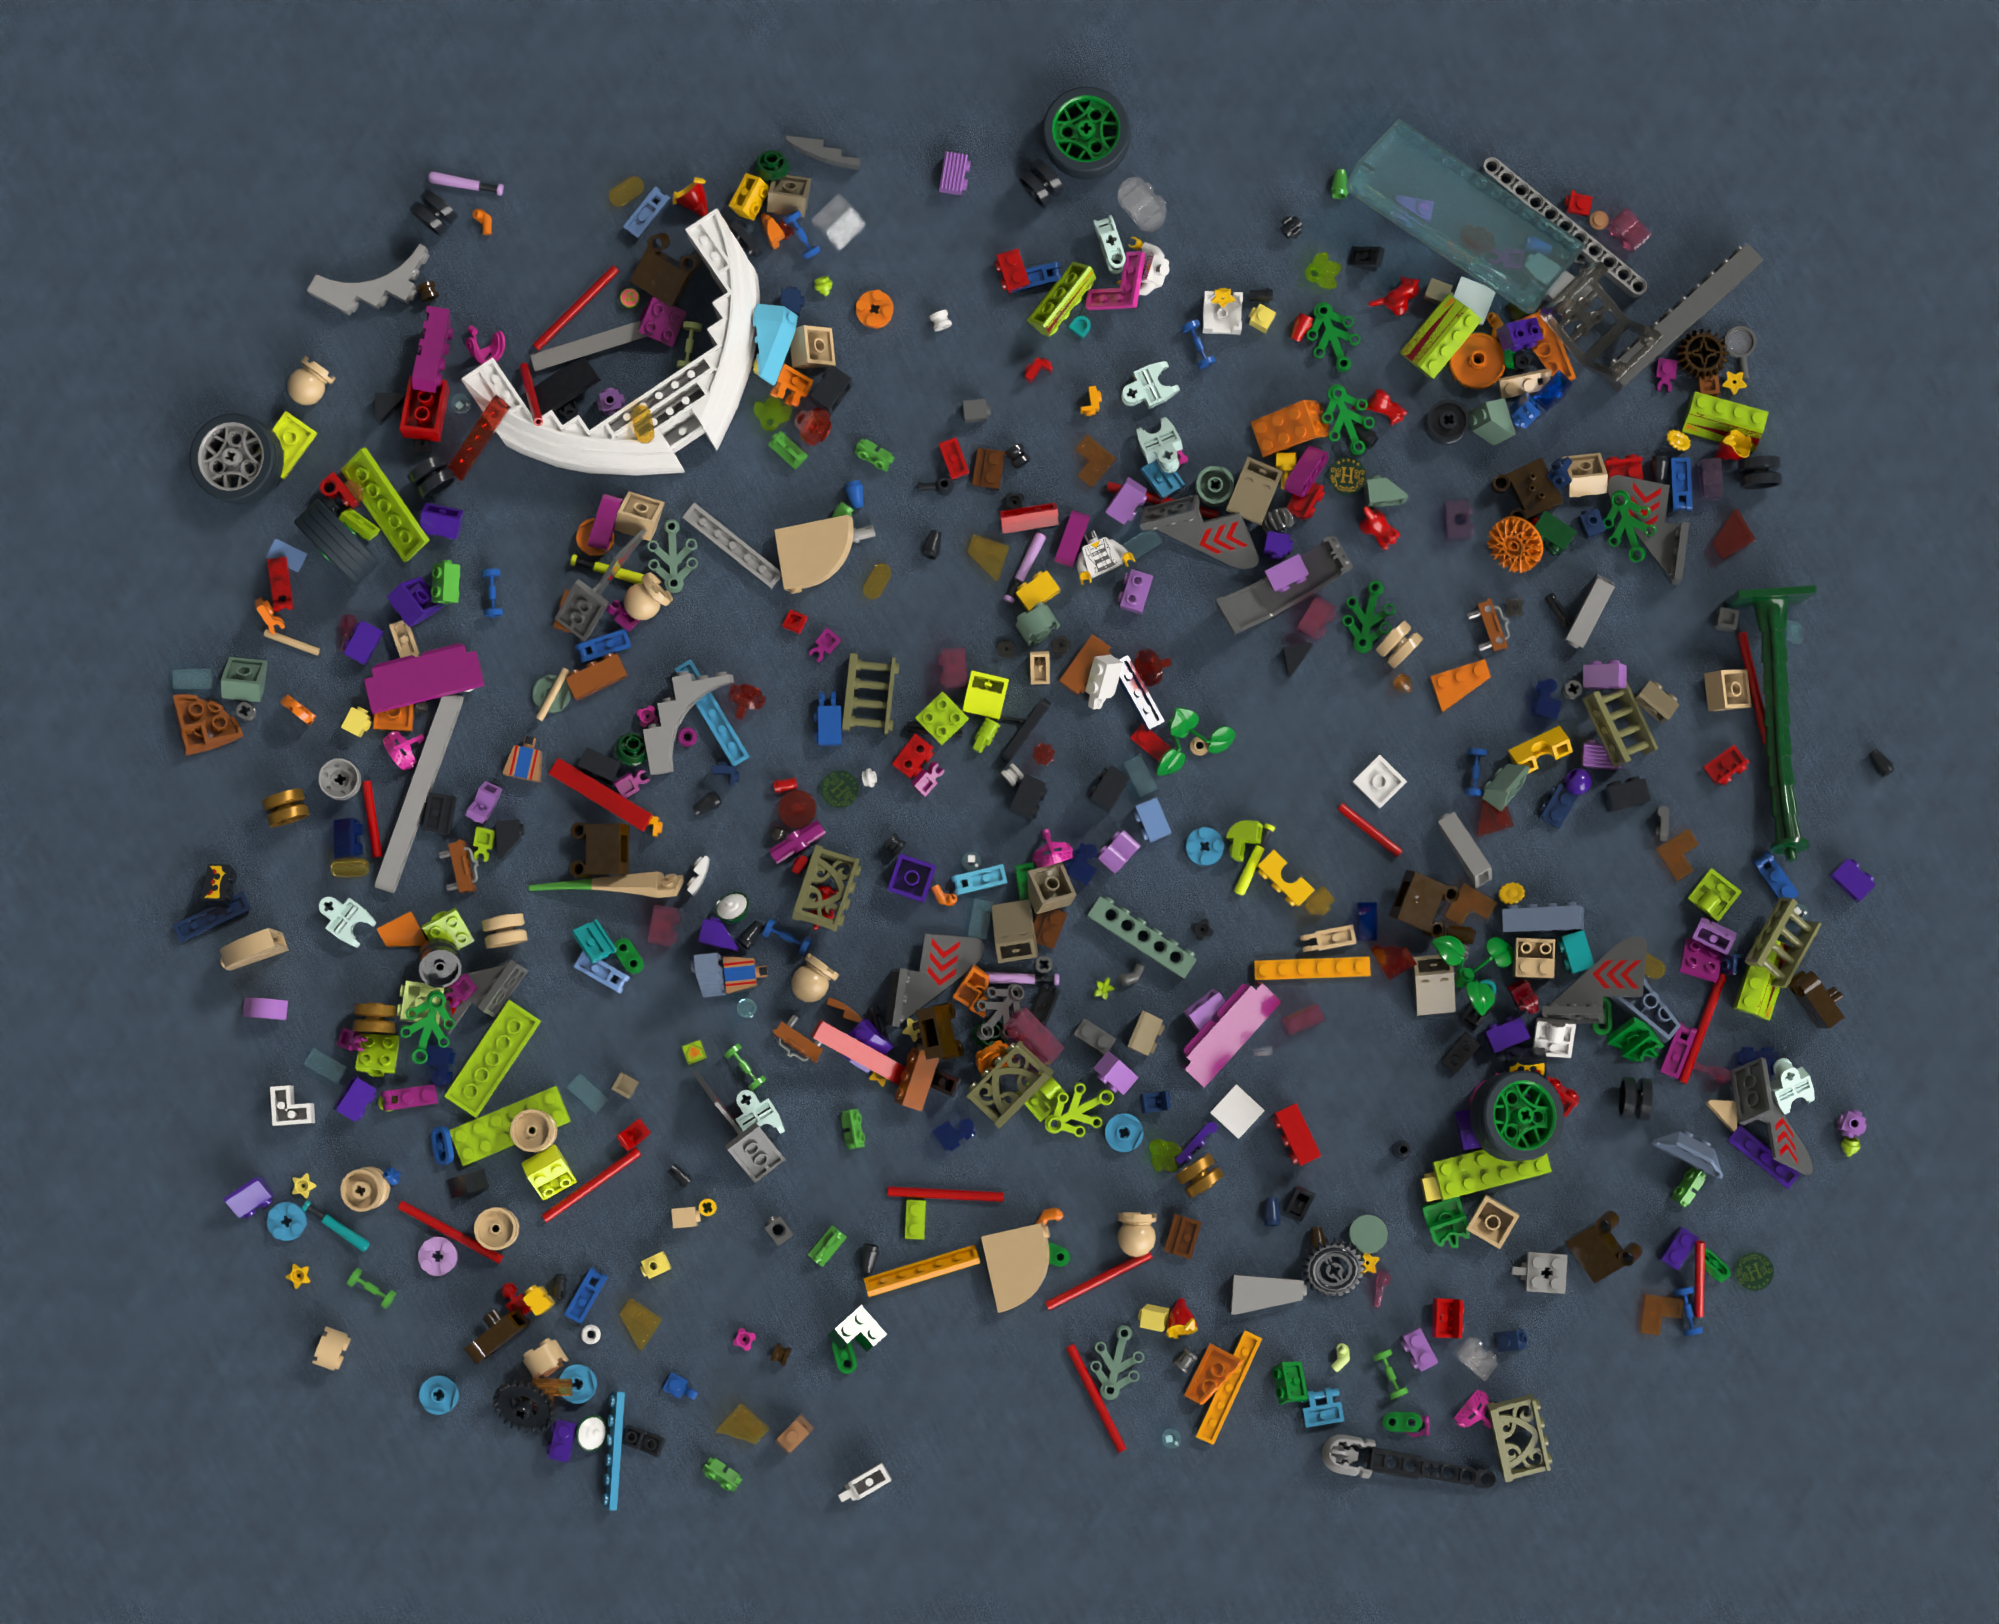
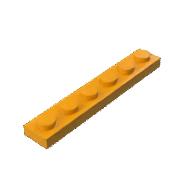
M1370 957L1254 961L1255 980L1371 976Z
M971 1245L866 1277L864 1282L868 1296L871 1297L979 1264L980 1260L975 1245Z
M1244 1330L1233 1353L1234 1356L1244 1360V1362L1216 1391L1196 1434L1197 1438L1214 1445L1262 1338Z

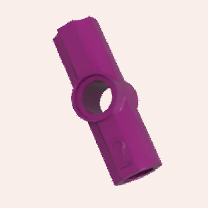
M816 820L805 828L788 835L784 841L769 849V852L775 862L779 864L793 854L796 855L810 846L809 844L823 837L826 833L819 821Z

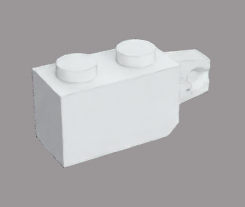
M1112 655L1094 657L1085 692L1090 694L1088 707L1092 709H1101L1105 699L1111 698L1115 694L1123 662Z
M881 1462L850 1480L845 1485L846 1490L840 1493L838 1497L841 1502L850 1497L853 1501L859 1500L887 1484L892 1479Z

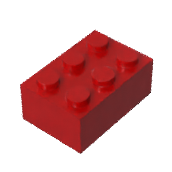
M409 376L400 423L402 437L441 441L450 392L447 380H442L441 385L437 386L436 393L413 389L412 376Z
M1297 1103L1273 1113L1274 1118H1272L1276 1129L1280 1128L1283 1134L1280 1138L1284 1146L1289 1147L1291 1153L1288 1155L1293 1164L1302 1166L1321 1157V1153Z

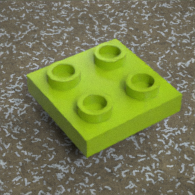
M943 691L915 717L941 746L969 720Z
M1710 868L1687 899L1716 922H1719L1742 891Z
M456 907L448 912L441 911L435 914L431 921L422 925V929L429 940L435 938L449 940L458 950L475 941Z
M360 1034V1036L367 1038V1042L362 1041L360 1047L364 1050L362 1052L358 1051L356 1071L367 1072L368 1075L373 1077H382L385 1073H395L400 1042L399 1036Z
M1051 1076L1024 1104L1041 1122L1055 1110L1057 1104L1056 1095L1064 1090ZM1019 1090L1016 1092L1019 1096L1022 1094ZM1064 1094L1060 1095V1101L1065 1099Z

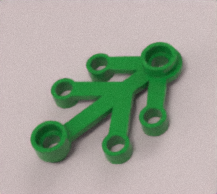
M1320 302L1314 308L1316 320L1312 328L1307 332L1306 337L1311 342L1317 340L1318 330L1323 322L1326 330L1318 347L1314 349L1313 355L1316 359L1323 358L1325 348L1330 339L1337 357L1335 367L1338 372L1346 373L1351 367V361L1344 356L1337 337L1348 341L1352 346H1357L1361 338L1358 334H1349L1332 325L1331 320L1341 323L1344 328L1349 329L1354 324L1351 316L1344 317L1333 312L1330 304ZM1325 308L1327 313L1321 314L1320 309ZM1346 319H1349L1351 321V325H1346L1344 321ZM1314 332L1316 337L1310 338L1309 333ZM1356 337L1358 339V342L1353 343L1351 341V338ZM1321 350L1323 354L1318 356L1316 351ZM1345 361L1347 363V366L1342 367L1340 365V362Z
M1339 384L1332 385L1327 391L1330 401L1325 413L1321 415V421L1324 424L1331 423L1333 421L1332 413L1337 405L1339 414L1332 430L1328 433V439L1331 442L1339 440V432L1344 423L1351 441L1348 447L1349 452L1354 456H1358L1365 451V444L1358 439L1351 420L1369 429L1374 426V419L1372 417L1365 418L1348 410L1344 403L1355 406L1358 411H1363L1368 406L1365 399L1358 400L1347 395L1343 386ZM1336 390L1340 392L1339 397L1335 396ZM1359 402L1364 404L1363 408L1359 407ZM1325 415H1328L1330 417L1329 421H1326L1324 419ZM1366 420H1370V422H1371V425H1370V426H1367V425H1366V423H1365ZM1332 433H1335L1337 435L1336 439H1333L1331 437ZM1356 444H1359L1361 446L1360 450H1356Z
M1617 490L1611 495L1613 506L1603 522L1607 529L1612 528L1616 523L1615 517L1619 510L1622 518L1614 534L1609 537L1608 542L1612 547L1618 546L1621 543V535L1626 529L1632 548L1629 551V558L1633 562H1640L1645 558L1646 553L1639 546L1634 527L1643 531L1646 536L1654 535L1657 528L1653 524L1647 525L1631 516L1628 508L1637 512L1641 518L1648 517L1651 514V509L1648 506H1640L1631 501L1626 491ZM1619 496H1622L1624 498L1623 502H1620L1618 500ZM1642 509L1647 510V515L1642 514ZM1607 519L1611 520V526L1607 525ZM1651 527L1653 529V533H1649L1647 528ZM1613 537L1617 539V544L1612 542ZM1636 550L1641 552L1640 557L1636 556Z
M1377 580L1370 582L1368 585L1370 597L1366 615L1360 608L1356 597L1352 596L1347 599L1348 607L1353 609L1363 625L1362 632L1360 633L1355 626V620L1351 615H1346L1342 619L1343 624L1349 628L1355 637L1353 645L1356 651L1360 653L1369 652L1375 640L1384 634H1389L1392 630L1388 622H1383L1379 627L1380 629L1370 634L1372 626L1388 616H1393L1396 612L1393 604H1386L1384 610L1374 616L1377 598L1384 592V586ZM1374 585L1379 586L1377 591L1372 590ZM1351 600H1356V604L1354 606H1351L1349 604ZM1388 607H1393V611L1391 613H1387L1386 610ZM1347 618L1352 619L1350 624L1345 623ZM1388 625V631H1383V626ZM1365 640L1366 645L1360 646V641Z
M440 991L430 992L424 1003L416 1007H409L405 1012L406 1017L413 1020L419 1013L429 1009L426 1017L409 1026L404 1025L400 1028V1034L404 1038L410 1037L412 1033L423 1028L418 1047L411 1054L413 1061L417 1064H423L428 1058L425 1049L431 1029L436 1035L440 1047L445 1048L450 1042L435 1020L438 1011L446 1029H452L455 1026L454 1019L449 1016L444 1007L446 1003L445 995ZM434 997L439 998L437 1003L432 1002ZM413 1010L415 1011V1014L413 1016H409L408 1012ZM447 1020L453 1022L450 1026H447L445 1023ZM404 1029L410 1030L408 1034L402 1033ZM442 1038L447 1039L445 1044L440 1043ZM417 1052L423 1053L421 1057H416Z

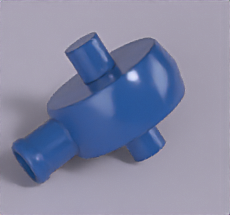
M390 1167L383 1173V1176L390 1185L393 1186L400 1182L399 1175H401V1172L396 1171L395 1168Z

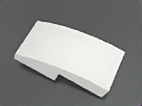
M706 855L704 858L699 857L694 863V871L699 876L697 878L694 876L687 884L689 886L687 890L692 895L697 893L706 877L710 861Z

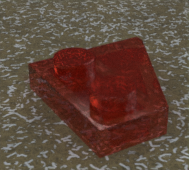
M1735 509L1712 544L1723 560L1756 539L1738 509Z
M1482 799L1479 829L1477 832L1478 837L1514 826L1507 805L1502 811H1499Z
M1376 945L1370 949L1389 981L1417 964L1406 947L1395 948L1394 946H1387L1382 948Z

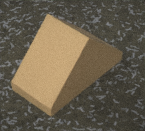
M1049 651L1030 652L1031 684H1050Z
M1707 1100L1705 1102L1730 1131L1737 1129L1735 1101Z

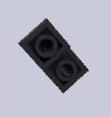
M627 1424L621 1443L659 1457L666 1439Z

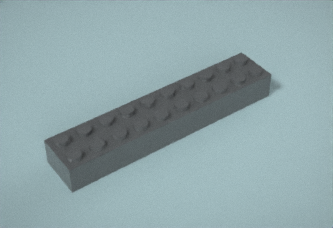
M1749 243L1744 247L1740 245L1730 255V260L1726 258L1715 269L1717 272L1712 270L1702 281V285L1698 283L1687 294L1689 297L1683 296L1674 306V310L1670 308L1660 318L1661 322L1658 320L1654 322L1646 331V335L1642 333L1632 344L1633 347L1629 345L1618 356L1619 360L1614 358L1604 369L1606 372L1602 377L1617 393L1762 263L1764 259Z

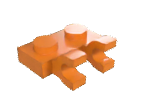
M783 363L776 381L777 385L772 388L769 395L774 398L779 397L783 399L787 388L792 392L786 397L784 403L791 407L792 405L798 407L800 398L807 397L814 380Z
M262 597L255 600L256 609L269 626V631L272 635L275 634V624H278L281 629L285 628L283 619L278 615H272L274 614L273 608L268 600L264 601Z

